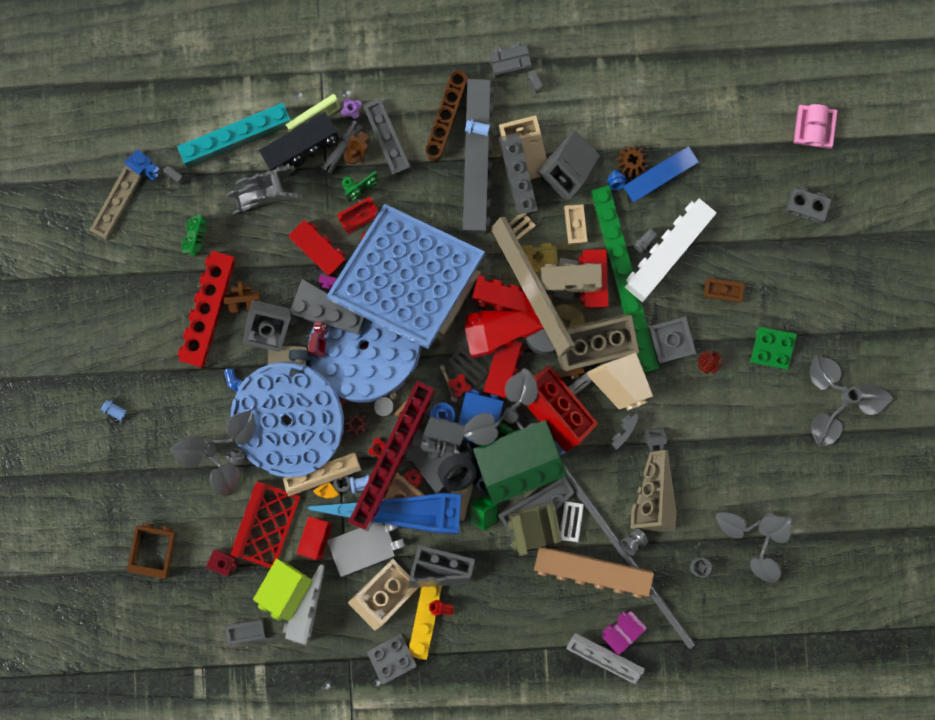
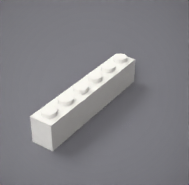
M698 199L695 203L693 201L690 202L685 208L687 211L685 216L682 217L680 215L673 223L675 228L672 231L668 229L661 237L664 241L660 245L656 243L650 250L652 254L650 258H644L638 265L639 271L636 274L632 272L626 279L628 284L625 288L643 302L717 213L701 199Z

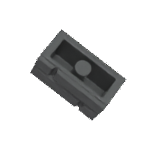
M516 43L511 45L509 49L503 50L500 47L493 49L492 53H489L494 79L531 70L532 66L527 45Z

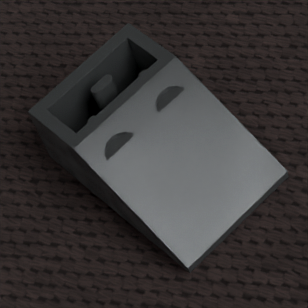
M574 129L536 172L560 197L570 200L583 185L600 155Z

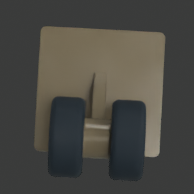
M282 346L280 352L268 349V364L293 362L306 366L307 361L312 360V354L308 352L306 347ZM291 368L289 376L294 377L298 373L305 374L304 369L301 371Z

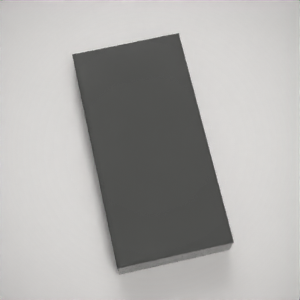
M264 619L225 626L228 645L267 638Z

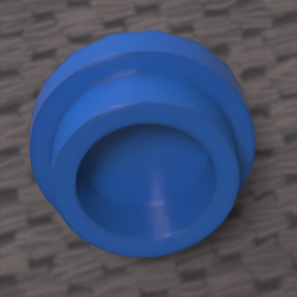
M618 170L611 172L607 179L608 185L613 190L622 189L627 181L626 176Z

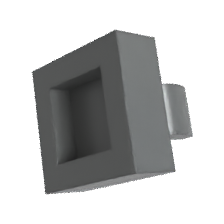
M664 428L644 430L645 439L650 451H653L654 445H659L660 450H663L664 444H667Z

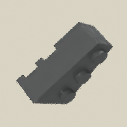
M418 545L408 588L468 585L475 559Z

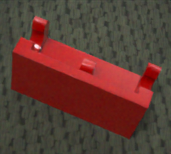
M368 197L337 214V217L346 233L349 234L375 220L379 212L371 197Z
M308 516L297 554L314 560H321L333 523Z

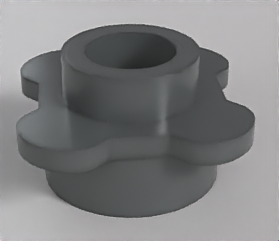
M232 449L230 452H227L225 458H227L228 463L242 464L246 454L242 453L241 450Z

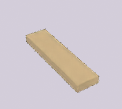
M354 452L329 461L307 475L285 477L283 481L287 495L291 496L360 471L361 468L357 455Z

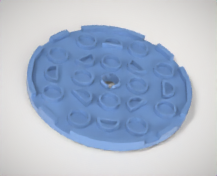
M366 318L360 335L328 327L324 337L327 339L324 358H317L312 354V360L309 362L311 369L317 371L330 383L339 398L351 402H371L379 400L391 392H395L405 383L404 381L411 372H414L418 364L421 345ZM363 342H369V346L367 349H360L359 346Z
M277 362L263 366L254 371L241 383L235 399H233L231 417L237 413L250 410L256 422L255 433L252 439L246 444H238V446H241L247 458L255 466L269 471L270 474L282 477H298L314 472L334 455L342 439L344 415L338 395L322 375L305 365L293 362ZM291 368L301 371L304 369L305 374L298 373L294 377L289 376ZM285 414L292 419L289 425L283 422Z

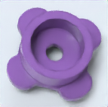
M345 98L343 100L344 107L341 110L342 116L352 117L353 119L358 118L361 102Z

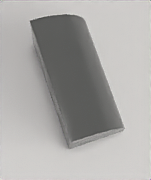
M544 329L526 338L527 346L537 354L548 355L555 350Z

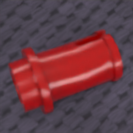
M434 600L429 605V611L433 615L451 616L454 612V607L452 604Z

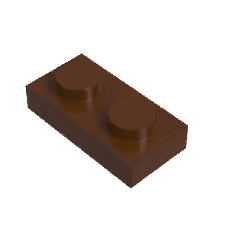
M706 278L703 297L742 303L744 283Z

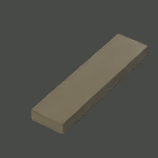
M125 165L89 231L108 240L142 179L143 173L139 176Z

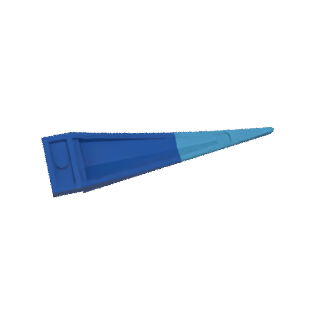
M440 493L384 500L373 522L437 534H459L462 495ZM357 503L309 506L308 509L350 518Z

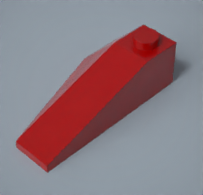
M481 311L466 315L465 331L472 358L491 354L496 351L495 348L503 344L508 346L512 344V340L518 337L525 338L544 329L536 313L530 311Z

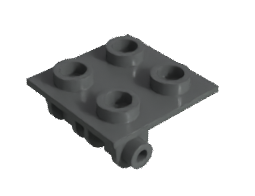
M430 417L418 447L423 449L424 452L428 451L436 455L440 453V456L445 454V456L449 457L453 454H459L460 451L458 449L464 437L463 430L465 425Z
M402 634L367 651L382 685L417 667V663L412 657Z

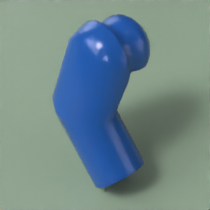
M233 368L224 370L228 387L237 392L243 381L235 377Z

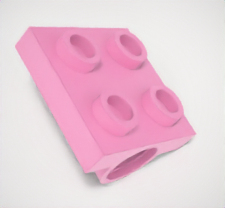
M819 104L810 106L799 105L794 144L831 149L833 147L837 110L828 109L827 106Z

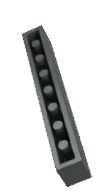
M468 79L466 123L467 120L471 121L473 119L475 122L490 124L487 136L471 132L468 134L466 131L463 233H486V228H490V217H486V209L490 210L491 198H487V191H491V179H487L488 172H491L492 161L488 160V153H492V142H489V135L493 134V123H489V116H493V104H490V97H494V86H490V80Z

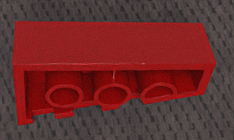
M478 275L473 294L475 306L481 308L491 306L495 307V311L535 312L523 288L520 286L508 285L507 287L504 286V283L495 279L489 280V282L484 281L485 277ZM548 295L550 301H552L553 296Z

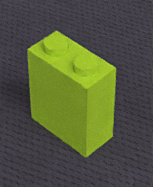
M276 559L253 600L259 604L258 608L265 612L270 611L272 613L271 617L274 619L290 621L313 580L291 565Z

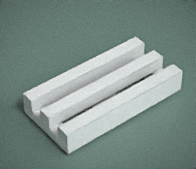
M564 502L560 529L562 540L579 542L584 504ZM568 506H572L567 537H565L564 531ZM579 507L575 538H572L575 508Z

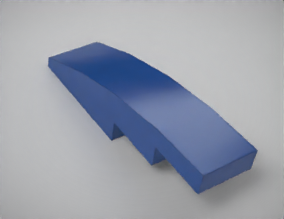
M687 147L640 175L623 188L634 203L699 162L691 149Z

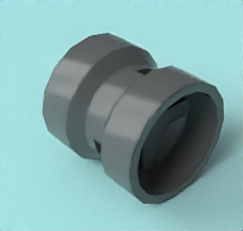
M635 529L631 532L630 537L626 536L621 540V544L624 550L633 556L639 551L640 547L643 548L648 544V538L640 529Z
M697 557L691 561L690 570L695 576L706 577L711 573L712 566L707 559Z

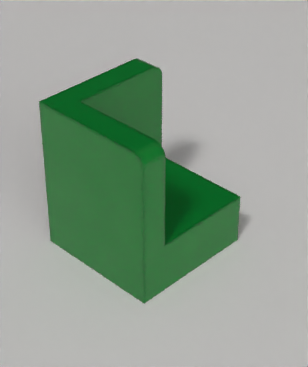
M482 496L470 504V522L485 531L497 523V504L493 505L492 500Z

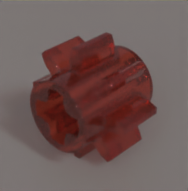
M705 350L697 359L699 361V369L705 374L710 372L715 374L722 366L720 363L721 357L715 351L708 353Z
M356 412L355 417L348 415L350 421L346 422L345 425H349L350 429L347 432L350 433L354 430L355 436H358L359 431L366 433L363 429L364 426L369 425V423H364L363 421L366 416L364 415L360 418L358 412ZM356 419L362 423V426H358V429L352 426V422H355Z

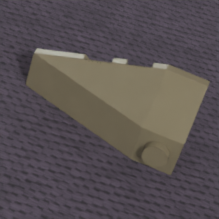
M668 451L650 452L643 473L645 478L642 487L639 486L637 491L639 493L638 500L632 507L630 529L654 532L675 531L676 505Z

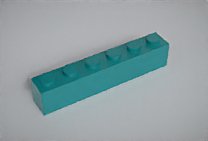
M280 103L177 146L184 164L189 168L284 129L291 119L284 103Z

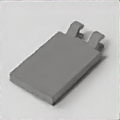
M374 522L369 532L358 528L327 540L340 577L394 557L393 550L406 546L403 538L392 542L389 531L399 527Z

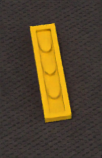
M442 586L421 588L409 651L414 658L427 660L436 615L429 611V605L432 601L439 600Z

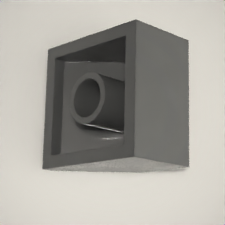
M252 300L247 316L243 344L280 352L291 319L290 309Z

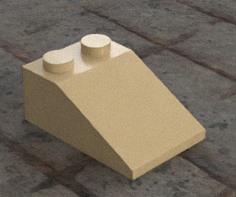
M392 559L348 603L375 631L418 588H408L410 576Z

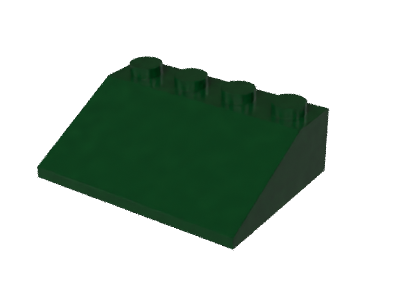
M546 420L494 440L491 444L473 449L493 505L568 475Z

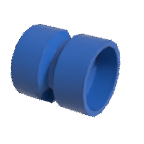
M446 403L436 404L430 411V417L449 422L455 421L454 410Z

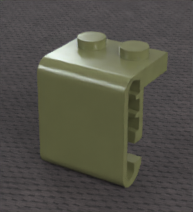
M546 503L509 512L510 520H508L510 532L513 531L514 536L512 545L514 551L517 550L519 555L528 554L527 550L546 546V543L554 542L555 544L562 541L554 503Z

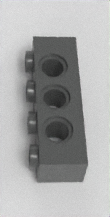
M518 133L498 137L516 211L521 215L538 210L520 136Z

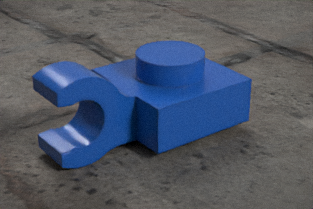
M138 149L125 161V165L139 176L145 173L153 181L159 176L157 173L160 171V168L152 164L153 160Z

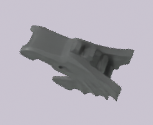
M288 163L284 168L277 167L273 171L256 174L254 177H243L238 180L236 185H246V187L227 193V197L233 198L237 203V210L233 211L232 215L280 200H302V194L283 192L281 184L282 180L295 171L294 165L290 166Z

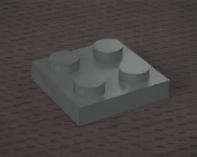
M686 317L648 327L658 364L696 354Z

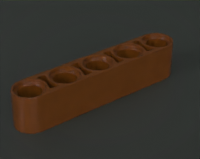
M460 70L454 71L450 75L426 145V157L431 162H437L443 156L467 85L466 74ZM459 77L463 79V83L457 85L453 80ZM450 95H455L458 98L455 102L447 100ZM443 113H449L451 114V118L449 120H444L441 118V115ZM438 130H442L445 132V136L438 138L435 136V133ZM437 148L439 153L432 156L429 154V150Z

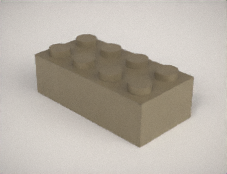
M622 314L566 328L574 346L564 356H558L560 369L568 371L639 353L632 315Z

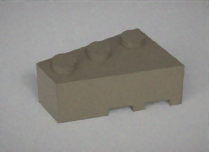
M545 264V267H541L540 270L541 284L546 293L599 292L602 287L601 264H564V266Z

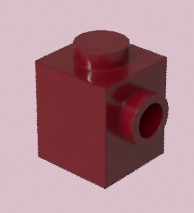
M213 549L206 568L228 577L231 573L234 574L237 569V558L218 549Z

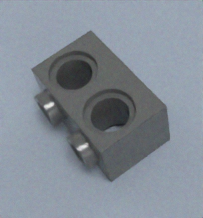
M804 187L794 188L790 193L785 213L819 224L823 223L826 219L831 199L822 193H810ZM796 197L802 198V206L796 204ZM814 203H819L821 205V211H816L814 209Z

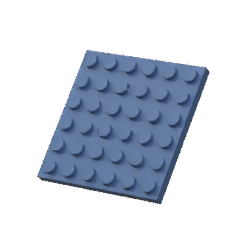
M384 204L327 294V299L429 349L485 256V252Z

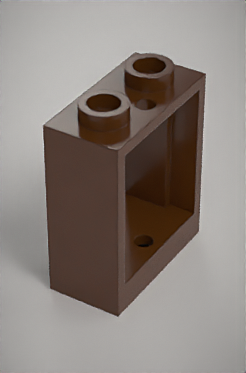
M142 522V526L135 527L127 572L167 579L169 578L177 532H173L171 527L161 526V529L153 528L154 524ZM143 532L170 536L163 569L137 564Z

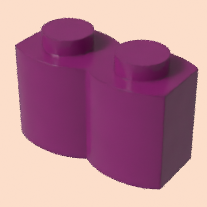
M624 610L617 616L616 619L618 621L613 626L609 624L602 631L604 634L601 637L618 655L647 629L630 610L628 612Z

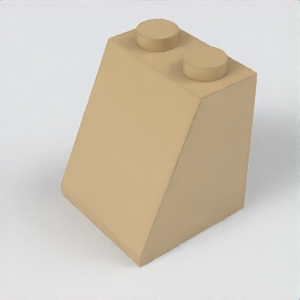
M636 353L608 362L587 372L588 377L619 410L626 407L628 411L647 403V398L653 396Z

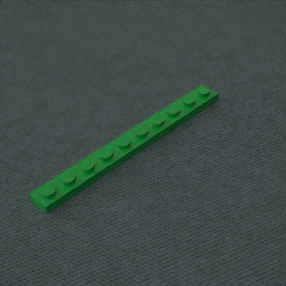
M610 186L591 190L623 314L632 315L639 353H636L644 373L657 370L659 366L641 301L625 288L628 284L626 279L633 270Z

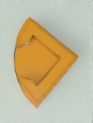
M331 482L321 484L313 491L316 495L328 499L340 495Z

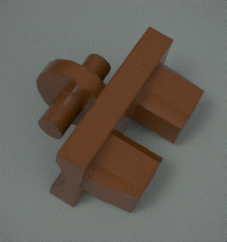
M362 131L357 137L352 135L344 152V160L349 164H356L357 162L362 164L365 160L370 137Z
M238 281V287H231L232 294H226L224 303L228 305L230 313L240 312V302H246L247 310L249 311L252 300L259 301L261 297L260 291L245 292L251 291V285L244 286L243 281Z

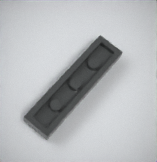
M381 99L363 105L393 176L410 169L408 160Z

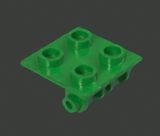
M373 172L357 185L352 178H344L342 185L346 192L347 201H355L362 196L361 192L365 189L370 190L377 185L376 181L379 180L377 172Z
M202 215L193 216L188 220L186 224L187 236L183 238L181 243L182 254L190 253L189 255L197 257V254H200L202 244L196 242L203 243V240L197 239V236L204 237L201 233H205L207 227L206 219H202Z
M759 327L756 329V340L750 363L788 370L797 334Z

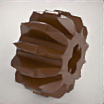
M627 145L625 146V151H619L620 156L616 158V161L621 163L617 165V168H624L622 170L623 174L628 171V177H632L633 172L638 177L640 175L639 171L645 172L646 170L644 166L648 165L649 162L643 159L647 158L648 155L647 153L641 155L642 147L637 151L636 145L632 146V150ZM630 158H631L632 160H635V159H636V162H635L634 165H633L632 162H630V163L628 162Z

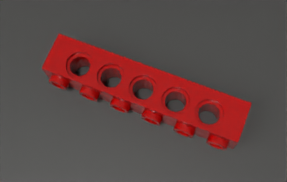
M211 251V254L206 257L205 266L207 268L205 273H202L199 282L202 285L200 291H197L194 297L196 305L189 314L188 320L190 325L183 334V339H185L184 345L180 346L178 351L179 361L203 369L205 367L224 298L236 263V259L233 256ZM216 268L221 269L219 277H213L212 275L213 270ZM214 286L216 288L215 294L208 296L207 289ZM204 305H210L211 309L207 314H202L201 309ZM199 323H204V331L198 333L196 326ZM194 341H198L200 344L199 349L196 351L191 350V344Z

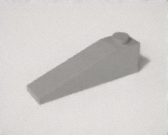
M321 564L317 569L309 589L289 622L285 621L283 633H286V639L305 645L310 642L325 570L324 564Z

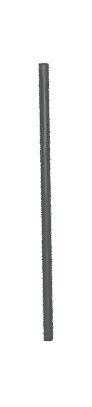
M565 466L568 474L565 477L577 496L628 566L639 568L631 555L624 550L620 540ZM651 584L649 595L689 649L692 648L695 643Z

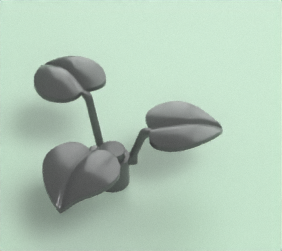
M816 355L811 362L810 378L818 389L825 390L831 386L834 389L843 391L841 400L844 404L831 417L826 413L816 415L811 422V432L819 446L830 445L840 437L843 426L839 420L834 418L848 405L859 402L858 406L863 413L876 415L893 400L887 391L874 384L866 383L859 388L852 387L850 389L835 385L834 383L838 382L841 378V369L831 359Z
M525 368L511 377L505 385V394L510 401L517 403L506 406L503 409V416H500L496 423H494V417L490 413L475 415L464 427L463 436L476 444L488 445L497 438L498 431L496 426L503 420L510 424L516 423L521 430L524 429L518 420L519 413L516 407L520 403L530 405L535 401L538 390L533 375Z
M250 410L233 415L226 424V433L231 437L230 439H213L209 441L199 436H189L174 444L170 451L178 462L186 468H194L199 465L203 455L209 457L219 467V469L213 470L210 474V483L213 489L223 496H229L239 483L240 472L237 466L231 463H227L222 467V464L214 457L217 453L216 444L229 443L234 440L240 445L249 442L255 433V417Z
M727 512L716 513V519L720 528L726 535L732 538H742L745 532H749L757 526L759 527V532L765 535L766 539L760 558H752L750 566L753 573L760 579L776 583L781 577V568L774 560L764 559V554L770 537L777 543H786L790 539L792 534V517H779L775 514L767 513L761 521L757 520L755 524L746 527L747 522L736 514Z

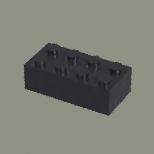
M326 112L261 148L259 152L270 171L277 169V167L284 168L288 163L290 166L299 167L305 162V159L310 156L311 158L318 156L322 149L335 146L340 139Z

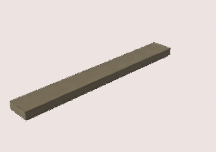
M500 217L490 229L558 356H564L574 346V343L506 217Z

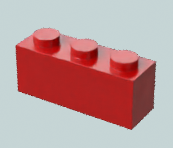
M303 220L288 237L329 277H332L346 263L344 259L346 255L338 247L334 249L330 245L332 241L325 234L323 236L319 235L316 232L318 228L311 221L307 223Z
M606 249L583 250L582 255H579V265L587 263L601 264L602 287L599 292L580 293V305H584V309H607Z
M512 340V344L508 346L503 344L496 348L483 393L506 398L505 385L511 377L517 374L519 366H516L517 358H522L524 348L521 347L522 342Z

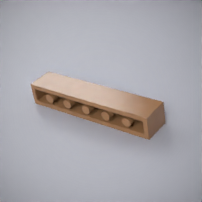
M544 546L539 547L534 568L535 571H538V575L549 577V574L557 575L556 578L559 580L568 581V578L576 580L575 583L581 585L592 583L595 584V588L606 590V587L614 589L613 592L625 594V591L633 593L632 596L644 599V596L649 597L654 575L653 571Z

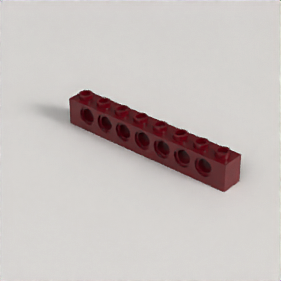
M416 381L350 516L349 523L369 532L436 394L435 389Z

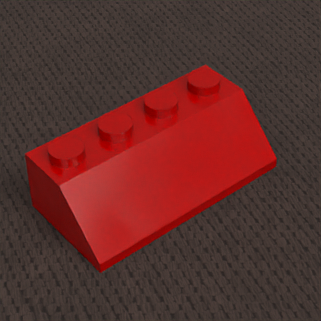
M547 365L534 376L538 390L537 397L532 404L526 406L540 422L546 420L552 437L567 452L580 444L597 426L598 422L552 367Z

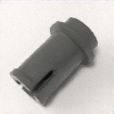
M648 229L639 240H635L633 246L640 253L646 252L647 247L658 236L653 230Z

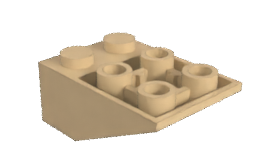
M536 115L500 124V137L513 133H518L520 136L530 180L541 177L536 171L547 159Z

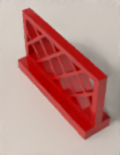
M256 481L230 555L271 568L275 560L279 558L300 496L296 494L289 496L295 498L293 506L285 509L280 499L288 496L286 491ZM266 489L274 491L277 499L266 503L264 498ZM277 492H278V493H281V494H284V495L281 496V497H279L278 494H277ZM279 501L283 511L272 515L268 505ZM266 507L271 517L260 521L257 516L258 510ZM285 513L287 522L278 528L274 517ZM272 519L276 529L266 534L262 523ZM260 525L264 535L253 540L250 532L252 528ZM278 531L281 537L280 542L272 546L267 536ZM266 537L270 547L259 552L255 542ZM253 543L257 554L253 556L244 555L245 547ZM272 550L274 554L272 564L264 562L261 554Z

